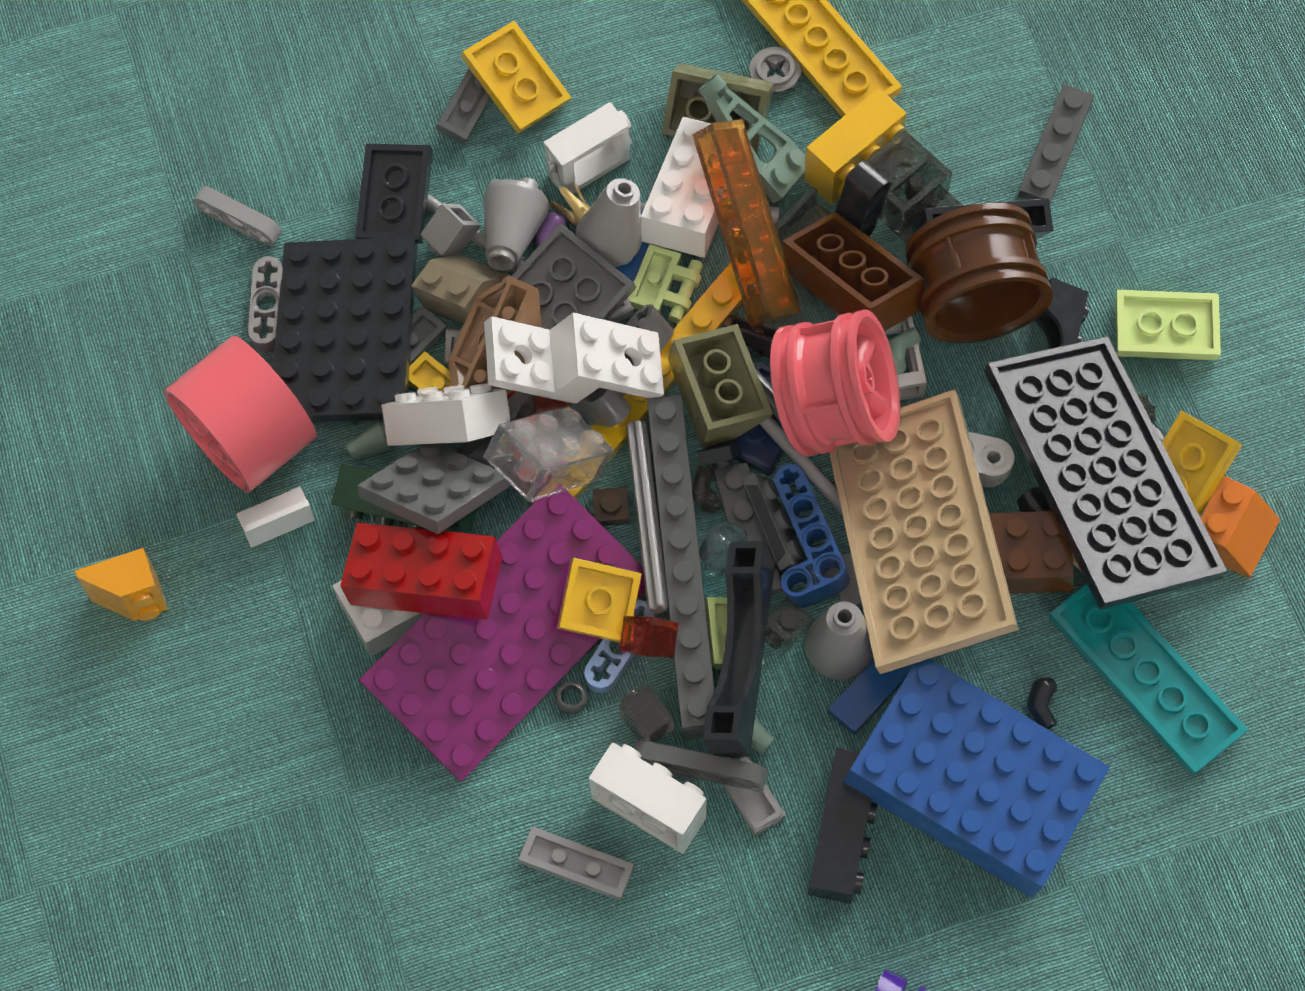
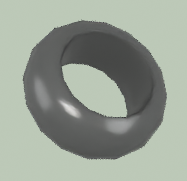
M574 681L562 684L555 694V702L558 708L569 714L582 711L588 701V693L585 687ZM568 690H576L582 696L581 701L576 705H567L561 699L563 693Z

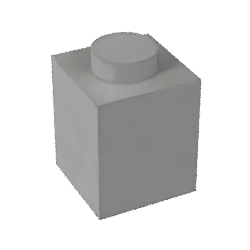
M441 204L420 235L429 243V249L438 256L461 255L481 227V224L460 204Z

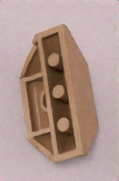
M508 275L502 279V282L490 287L475 298L448 359L452 386L464 385V389L471 391L470 386L488 383L484 322L491 316L542 328L538 288ZM514 351L515 356L525 364L523 356L518 351ZM491 386L492 389H504L500 387ZM506 389L507 395L513 390Z

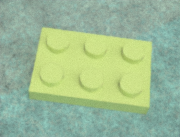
M1117 290L1115 294L1117 356L1218 361L1221 355L1219 294Z

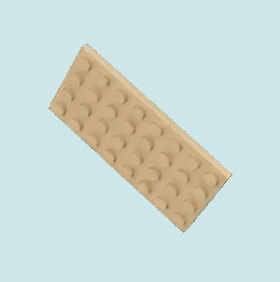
M955 389L902 407L900 409L898 432L892 441L877 442L868 446H863L858 442L839 445L833 452L829 453L875 666L880 674L1019 630L960 399Z

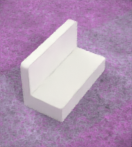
M301 487L237 513L251 548L315 521L309 502L306 500Z

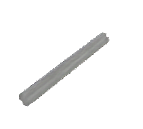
M635 420L627 424L626 430L647 606L649 611L658 614L667 611L669 604L647 425L642 423L641 420Z

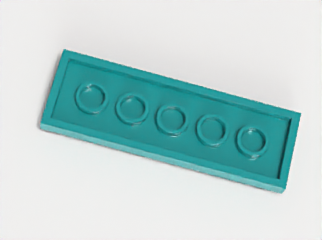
M1086 584L1049 613L1048 618L1192 777L1237 742L1249 730L1131 602L1100 610Z

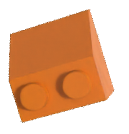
M1225 475L1200 517L1225 567L1249 579L1280 522L1278 516L1255 490Z

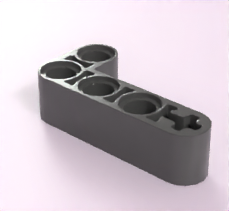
M651 304L639 309L626 323L628 326L657 332L660 351L674 333L671 325ZM625 354V358L631 362L632 366H634L631 357ZM598 388L577 404L571 403L591 425L613 427L622 422L631 410L630 404L623 397L626 393Z

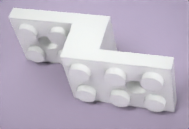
M577 313L570 314L550 330L492 316L484 322L488 385L575 404L598 388L610 389L645 398H657L664 395L657 332ZM514 351H518L523 356L525 364L515 356ZM625 354L631 357L634 366H632L631 362L625 358Z

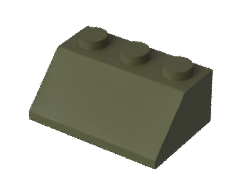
M679 63L672 71L662 134L675 137L683 117L719 126L706 105V100L698 92L717 73L727 83L728 89L765 119L768 117L774 83ZM732 110L729 115L738 130L746 132L750 127L749 123ZM755 134L750 142L757 155L762 137Z
M738 324L673 340L668 361L702 448L734 440L772 417L773 412Z

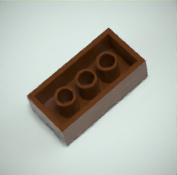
M835 211L783 240L784 271L839 315L869 310L877 317L884 331H887L920 311V299L923 295V277Z
M1052 511L989 514L1009 594L1073 591L1072 551Z

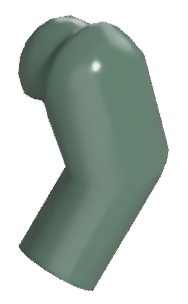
M914 327L889 340L897 375L903 373L906 369V363L904 362L906 350L921 342L920 335Z

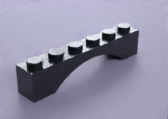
M733 541L729 544L725 573L727 587L725 652L718 684L707 705L702 738L716 756L750 757L775 568V558L764 541Z

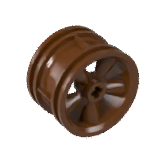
M1007 203L970 205L934 218L920 227L910 237L905 247V256L909 268L923 277V295L920 299V310L924 318L926 331L931 337L942 342L959 344L998 338L1030 324L1050 306L1053 299V291L1049 283L1047 271L1040 263L1037 255V239L1030 216L1024 209Z

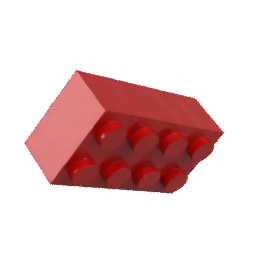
M357 523L340 587L352 606L488 620L503 556L495 536L447 531L436 534L427 529Z

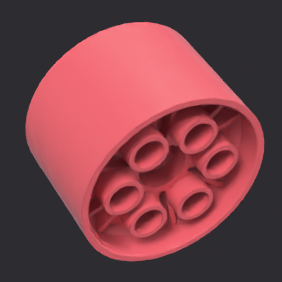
M237 336L228 338L163 390L169 407L187 433L212 463L245 493H250L317 438L312 421L288 386L251 346Z

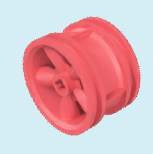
M860 310L854 314H841L833 321L814 325L810 322L797 323L795 326L780 327L776 331L770 353L773 395L784 432L797 453L804 457H809L818 453L833 452L839 445L858 442L863 446H868L877 442H890L896 437L901 409L898 376L885 331L871 311Z

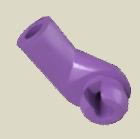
M556 212L548 213L544 223L535 235L537 248L560 223L566 227L567 221L564 215L557 214Z

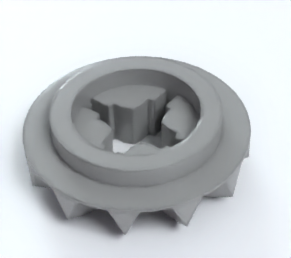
M768 47L759 51L751 60L750 78L773 82V92H780L783 95L787 89H794L797 81L801 78V66L786 48ZM769 68L774 70L781 68V76L777 74L769 76Z

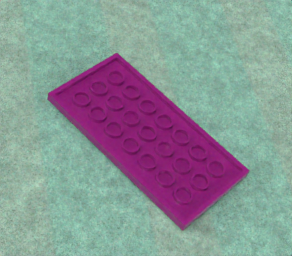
M558 481L497 540L503 557L488 620L424 613L358 680L458 782H462L600 639L557 629L570 560L578 558L642 573L637 599L646 591L643 567Z

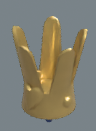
M574 183V188L581 201L568 188L564 186L560 188L561 194L573 212L555 201H550L549 204L577 228L578 222L590 206L587 205L577 184Z

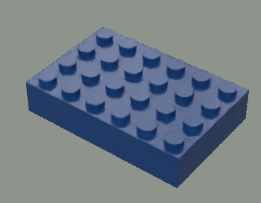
M926 659L914 663L843 782L867 795L876 804L1033 899L1044 887L1110 767L932 659Z

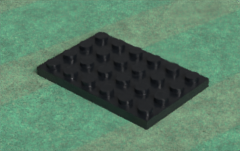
M415 236L284 243L283 273L280 284L273 370L288 386L312 422L384 419L382 404L394 402L395 395L408 393L414 290L411 285L415 281L418 244Z

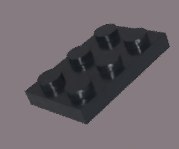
M366 144L355 233L356 239L415 236L416 242L423 244V237L420 234L425 226L433 155V149L430 145Z

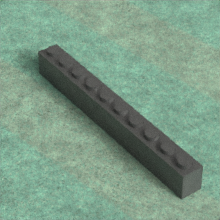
M682 395L647 398L682 740L703 738L706 710L714 694V683Z

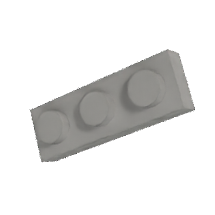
M533 826L518 859L520 864L622 901L635 868L633 863Z

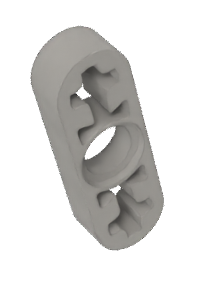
M202 186L193 199L194 205L206 215L264 245L273 246L282 234L281 227L269 217L208 186Z
M271 256L262 257L257 260L252 272L248 334L253 346L262 351L275 348L280 284L283 273L281 262ZM267 269L274 270V273H271L270 276L271 287L266 286L264 274L267 273ZM264 297H272L276 300L274 307L269 310H262L257 305ZM262 320L267 321L270 331L265 339H260L259 336L263 332Z

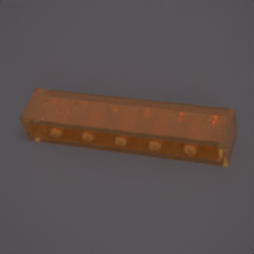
M743 119L712 123L692 134L750 327L782 321L800 313L801 309Z

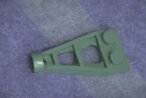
M717 73L698 92L706 100V105L751 178L775 204L785 196L805 172L806 156L789 137L728 89L727 83ZM732 110L749 123L750 127L744 134L740 133L729 113ZM755 134L763 137L774 148L775 153L766 163H763L758 158L751 146L750 141Z

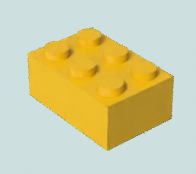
M880 88L876 89L806 147L804 180L830 205L834 204L840 198L849 173L860 162L867 161L878 170L879 165L886 159L892 160L901 152L907 113Z

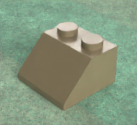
M455 254L429 260L411 287L425 309L464 325L475 298L490 287L502 282V279L506 276L511 275L495 270L488 265L463 255Z

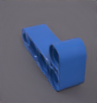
M786 464L777 470L774 481L808 560L785 571L781 578V587L791 605L805 608L845 590L849 584L850 577L804 471L796 464ZM791 482L796 483L800 494L793 496L789 487ZM806 509L813 510L809 517L798 518L801 511ZM816 539L826 540L825 544L820 548L811 547V544ZM832 568L839 569V573L835 577H824L827 570ZM800 582L807 583L803 591L798 593L791 591L795 584Z

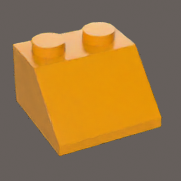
M144 548L75 570L76 577L91 602L133 621L152 620L158 617L160 612L168 610L157 572Z

